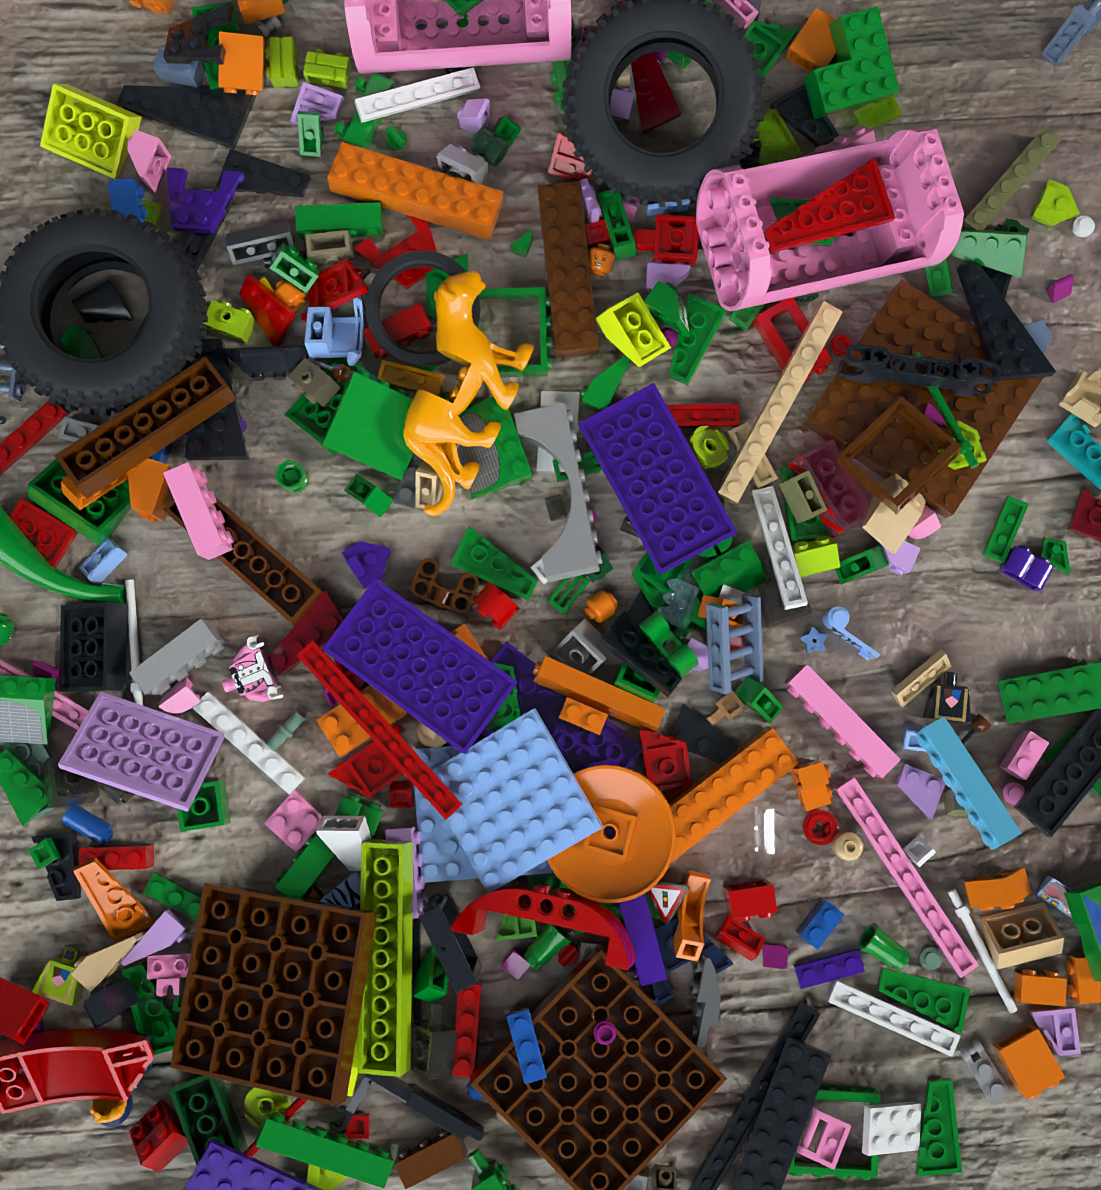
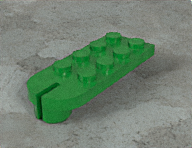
M1101 662L998 680L1007 724L1101 708Z

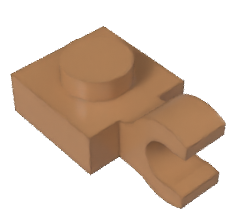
M731 690L730 693H727L714 703L718 709L709 715L706 720L711 725H714L723 717L729 721L741 712L745 705Z

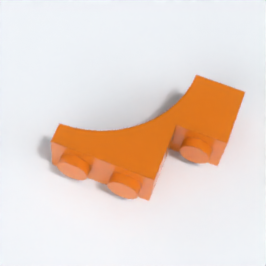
M688 870L684 884L689 885L690 889L677 909L679 924L672 939L677 958L698 961L703 949V912L711 881L710 874Z

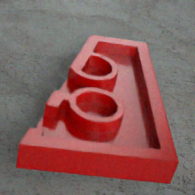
M22 498L10 515L11 519L36 545L35 547L47 558L53 568L58 566L78 534L69 525Z

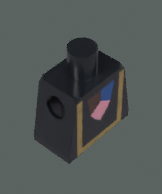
M944 672L943 684L936 683L931 685L923 718L940 719L945 717L947 721L971 723L969 689L965 686H957L958 673Z

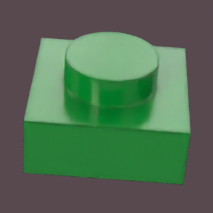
M51 838L44 839L28 850L38 869L46 867L61 857Z

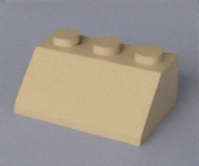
M1044 902L980 918L987 949L997 969L1062 954L1064 937Z

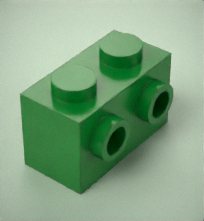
M282 243L270 262V269L305 293H307L319 276L317 264L312 259H305L299 255V251L291 245L286 246Z

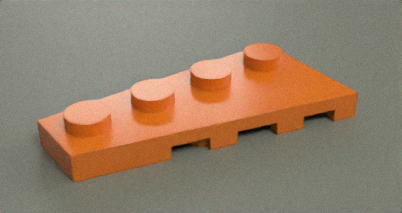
M96 858L74 867V874L114 943L151 927L156 922V919Z

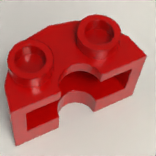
M490 581L473 600L478 606L476 610L485 618L489 615L493 619L490 623L498 630L504 628L520 610L515 602Z

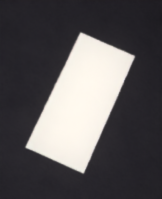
M541 391L540 408L565 402L566 408L571 409L573 422H570L571 429L575 428L577 436L579 392ZM538 447L536 471H555L552 461L556 459L540 447ZM558 464L559 472H565L563 467Z

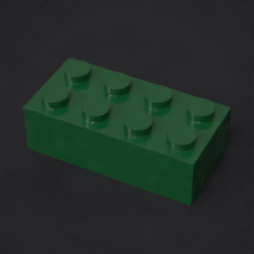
M195 1074L176 1082L169 1089L196 1165L211 1139L242 1153L248 1148L223 1080Z

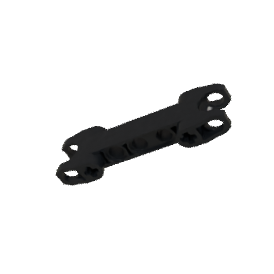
M851 345L846 349L845 359L839 363L838 375L844 379L859 383L873 384L877 380L943 388L947 389L951 394L958 396L983 397L991 392V384H995L1001 379V367L996 363L982 359L966 358L961 362L890 353L888 349L882 346ZM858 351L862 354V357L854 359L851 356V352ZM844 366H855L856 371L849 374L845 372ZM984 369H992L995 372V377L984 376ZM984 384L985 390L979 391L975 386Z

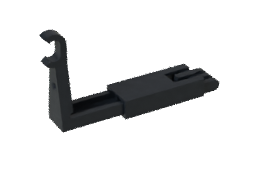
M366 1074L348 1106L341 1105L339 1107L340 1112L346 1115L343 1124L337 1125L335 1122H331L329 1125L335 1132L343 1131L373 1081L405 1100L407 1107L464 1140L466 1135H469L475 1140L480 1141L484 1134L483 1125L415 1084L412 1087L395 1076Z

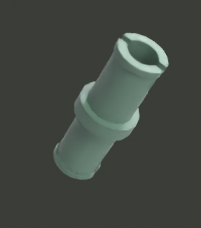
M295 710L283 725L280 724L278 726L279 729L265 742L266 745L276 752L288 737L291 738L293 736L292 733L306 719Z

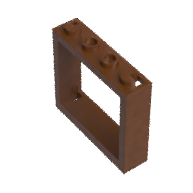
M900 396L896 401L886 406L884 413L880 416L876 415L866 430H860L849 446L847 444L843 446V450L838 453V464L897 515L960 455L962 446ZM901 414L944 451L894 498L851 460Z

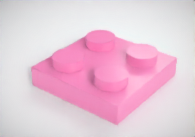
M293 790L264 824L297 853L309 837L315 834L324 815L300 793Z

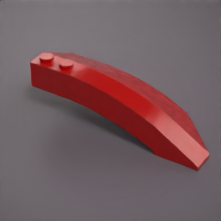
M74 1028L33 1033L29 1036L25 1045L12 1039L1 1040L0 1112L1 1114H6L45 1104L85 1099L123 1100L126 1103L132 1090L137 1086L146 1068L154 1059L155 1054L150 1042L144 1036L98 1028Z

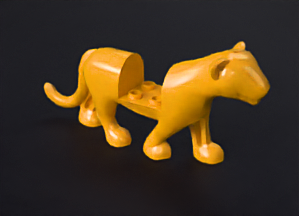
M468 271L450 276L434 292L437 312V351L464 365L456 376L458 384L451 388L447 400L418 389L405 418L403 436L406 445L415 455L427 462L437 472L443 485L441 499L436 504L426 505L423 509L424 513L430 516H438L449 508L455 496V482L469 490L479 470L480 464L477 462L469 461L464 466L461 465L456 444L465 447L482 446L490 448L501 427V423L489 422L482 431L478 433L472 432L463 424L459 415L472 402L483 381H485L499 406L507 411L518 391L519 383L510 381L503 384L496 364L511 366L523 371L534 348V345L528 343L521 344L516 352L500 348L489 341L487 336L474 324L472 305L476 297L486 287L485 283L481 281L480 274L476 271Z

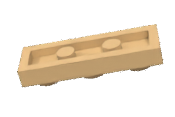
M748 422L728 432L737 451H739L751 429ZM765 454L752 476L757 489L778 479Z
M940 649L891 690L897 704L903 708L952 667L946 653Z

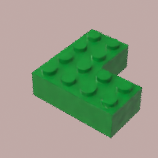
M878 6L840 16L829 24L839 63L814 69L803 77L814 119L885 100L900 92Z

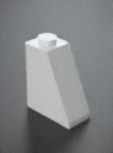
M323 816L316 830L317 835L349 871H361V842L372 839L365 816Z

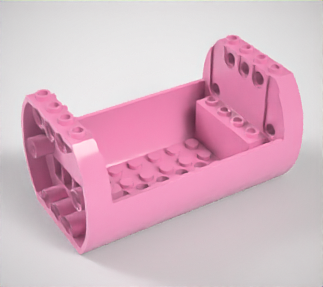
M344 0L352 53L360 74L571 60V0H483L467 12L469 24L466 27H459L457 25L458 20L464 18V16L460 17L445 0L430 2L428 0ZM503 18H507L510 21L506 25L499 23ZM480 20L489 21L488 25L481 26L478 24ZM441 22L448 24L444 29L438 28L437 25ZM419 24L427 25L424 30L416 28Z
M920 126L898 131L888 140L764 166L743 169L740 165H732L713 169L706 174L700 186L696 208V225L719 303L724 309L735 311L937 265L945 260L954 249L961 232L964 211L937 129L931 126ZM872 158H876L895 215L893 222L852 232V237H848L845 234L836 236L830 247L801 245L794 247L793 250L786 249L774 254L769 253V242H766L763 232L777 222L770 204L771 197L812 200L839 180L850 175L857 168L868 163Z

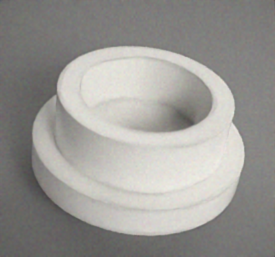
M1080 216L1073 222V232L1078 237H1087L1095 229L1094 221L1088 216Z

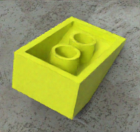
M638 292L606 310L596 318L606 338L638 367L671 348Z

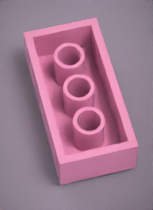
M187 462L164 472L163 474L197 555L210 560L233 550L231 545L234 542L230 532L224 529L222 523H225V519L221 511L216 510L214 503L217 501L211 490L208 491L206 486L208 479L204 471H200L197 466L195 467Z

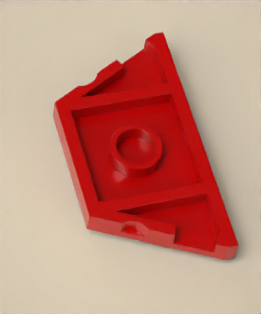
M344 259L319 272L318 278L308 292L306 301L309 302L308 307H330V310H333L367 293L369 288L353 264ZM302 313L301 319L307 322V313Z
M395 726L394 729L401 735L400 726ZM372 742L330 771L328 775L370 798L402 776L403 772L375 742Z
M640 728L638 730L646 778L657 786L667 801H671L679 792L685 791L693 785L686 742Z

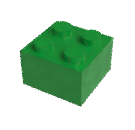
M225 779L202 783L188 812L177 808L180 832L223 826L231 823Z

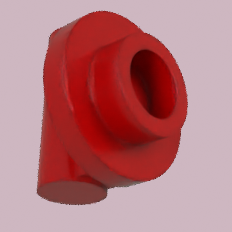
M569 943L557 953L558 962L563 967L565 965H574L579 959V949L577 946Z

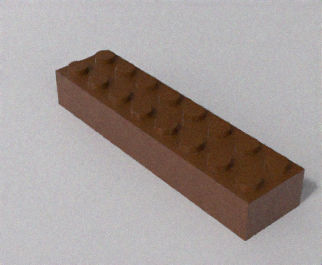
M580 181L538 185V203L550 297L556 358L598 354L599 345Z
M205 356L150 392V394L144 396L56 454L55 457L78 490L88 499L235 401L236 398Z
M215 496L217 501L214 503L216 510H220L225 519V523H222L224 529L230 532L234 541L231 543L233 550L219 555L217 558L290 623L296 625L324 591ZM172 498L163 510L187 531L175 500Z

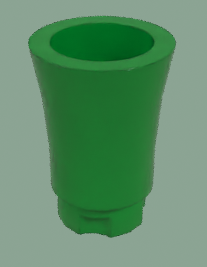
M876 923L869 925L860 936L858 941L859 950L872 955L897 971H900L907 965L910 953L887 935Z
M546 924L523 956L532 967L540 970L562 948L573 941L572 937L563 927Z

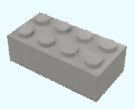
M200 619L129 672V674L144 694L163 695L172 688L170 685L175 681L180 682L188 677V672L194 667L197 669L207 662L206 658L208 656L221 652L224 649L223 645L227 641L212 621Z

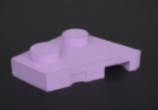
M303 82L290 121L293 124H298V111L320 112V121L337 119L344 98L339 94Z
M587 178L579 180L582 202L589 223L599 221L602 213L595 198L594 187L589 185Z
M903 764L896 785L907 794L909 799L919 807L927 818L933 820L945 786L943 778Z
M1074 1007L1029 1010L1031 1017L1056 1055L1081 1054Z

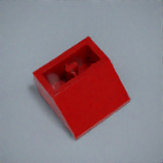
M160 1099L129 1131L140 1165L157 1172H161L188 1145L178 1114L163 1099Z

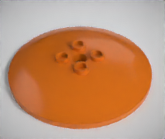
M598 765L578 771L573 775L601 821L603 828L549 858L547 861L561 882L582 897L605 903H618L637 898L659 882L672 861L676 846V825L671 807L655 784L642 774L629 768L617 765ZM606 826L614 827L616 830L614 838H609L605 835L604 830Z

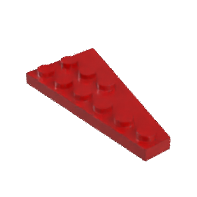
M872 158L868 163L857 168L850 175L839 180L808 203L801 205L797 210L765 229L763 234L766 242H769V253L893 222L895 215L876 158Z

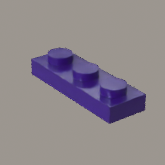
M858 949L794 965L800 989L865 972Z

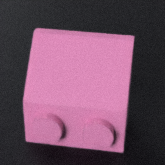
M135 129L133 136L128 140L127 149L138 175L150 191L156 194L172 156L159 138Z

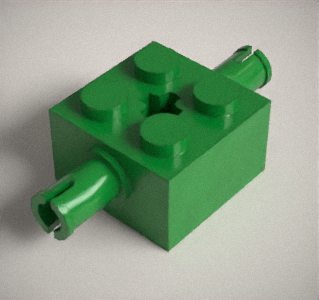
M480 1148L468 1155V1159L477 1171L473 1174L471 1190H519L515 1183L511 1184L508 1179L509 1173L503 1163L500 1165L497 1159L488 1164Z

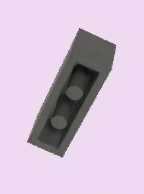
M289 220L230 233L226 237V247L233 265L272 257L282 243L286 246L291 245L295 247V238Z

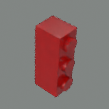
M420 303L381 321L387 334L404 348L408 347L416 339L421 340L428 337L430 332L433 331ZM369 327L362 330L375 358L389 356L377 343Z
M154 844L84 846L79 848V865L96 858L107 870L148 869L154 866Z

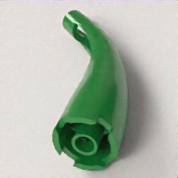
M0 506V564L40 587L65 596L94 602L124 603L126 596L124 584L103 582L102 585H95L73 578L53 568Z

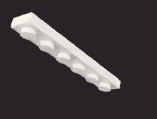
M473 67L355 99L354 103L361 123L476 92L479 91L480 85Z
M774 487L752 490L753 501L784 608L787 610L806 606L808 601Z
M207 692L200 699V702L193 707L216 730L224 733L225 738L289 795L306 778L278 752H274L268 747L260 736L210 692Z
M834 980L827 997V1001L951 1057L960 1039V1035L838 980Z

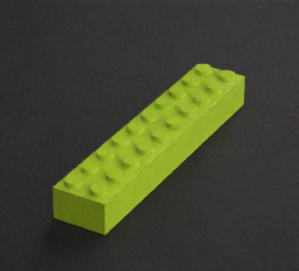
M371 839L361 842L360 909L375 911L377 916L358 1026V1073L401 1077L411 1067L413 841Z

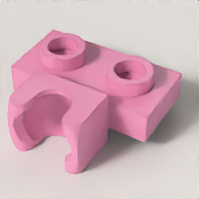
M191 954L148 956L147 979H157V996H166L170 985L173 987L174 995H183L184 977H187Z

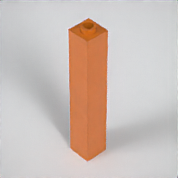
M547 656L543 658L542 662L537 661L533 673L536 674L533 682L638 728L655 732L660 726L665 708Z

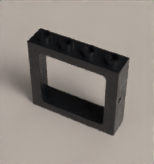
M437 893L428 898L429 900L426 901L427 903L422 908L419 919L455 993H458L477 983L482 964L468 935L454 932L451 929L458 915L448 894L441 895V893ZM444 946L446 951L443 952L441 947Z

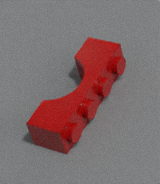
M478 980L476 984L458 992L451 1076L469 1077L475 1071L483 980Z

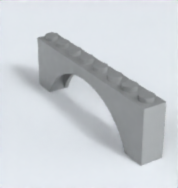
M565 402L515 413L517 432L521 441L534 444L551 454L563 467L571 487V510L566 527L557 542L542 555L545 576L548 582L600 571L599 564H602V557L600 551L595 549L594 543H598L596 530L591 529L590 523L594 522L592 510H587L586 502H590L588 490H583L582 482L586 480L584 470L579 469L578 462L582 460L579 448L575 449L574 446L577 436L575 428L571 429L570 422H573L571 409H567Z

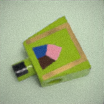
M66 947L63 957L56 956L51 958L32 992L70 1006L78 1003L81 999L83 985L71 974L76 969L74 965L79 950Z

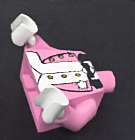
M258 634L249 637L247 643L233 659V665L229 667L232 677L222 681L224 690L228 693L237 689L240 696H246L249 700L259 702L283 698V695L277 694V689L281 688V685L277 684L265 651L257 649L264 646V643H257L256 638L259 636Z

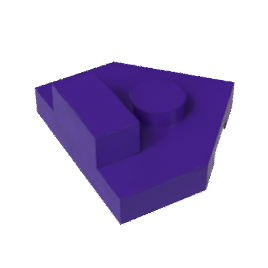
M359 541L342 552L346 562L364 589H367L375 578L379 581L384 578L390 548Z

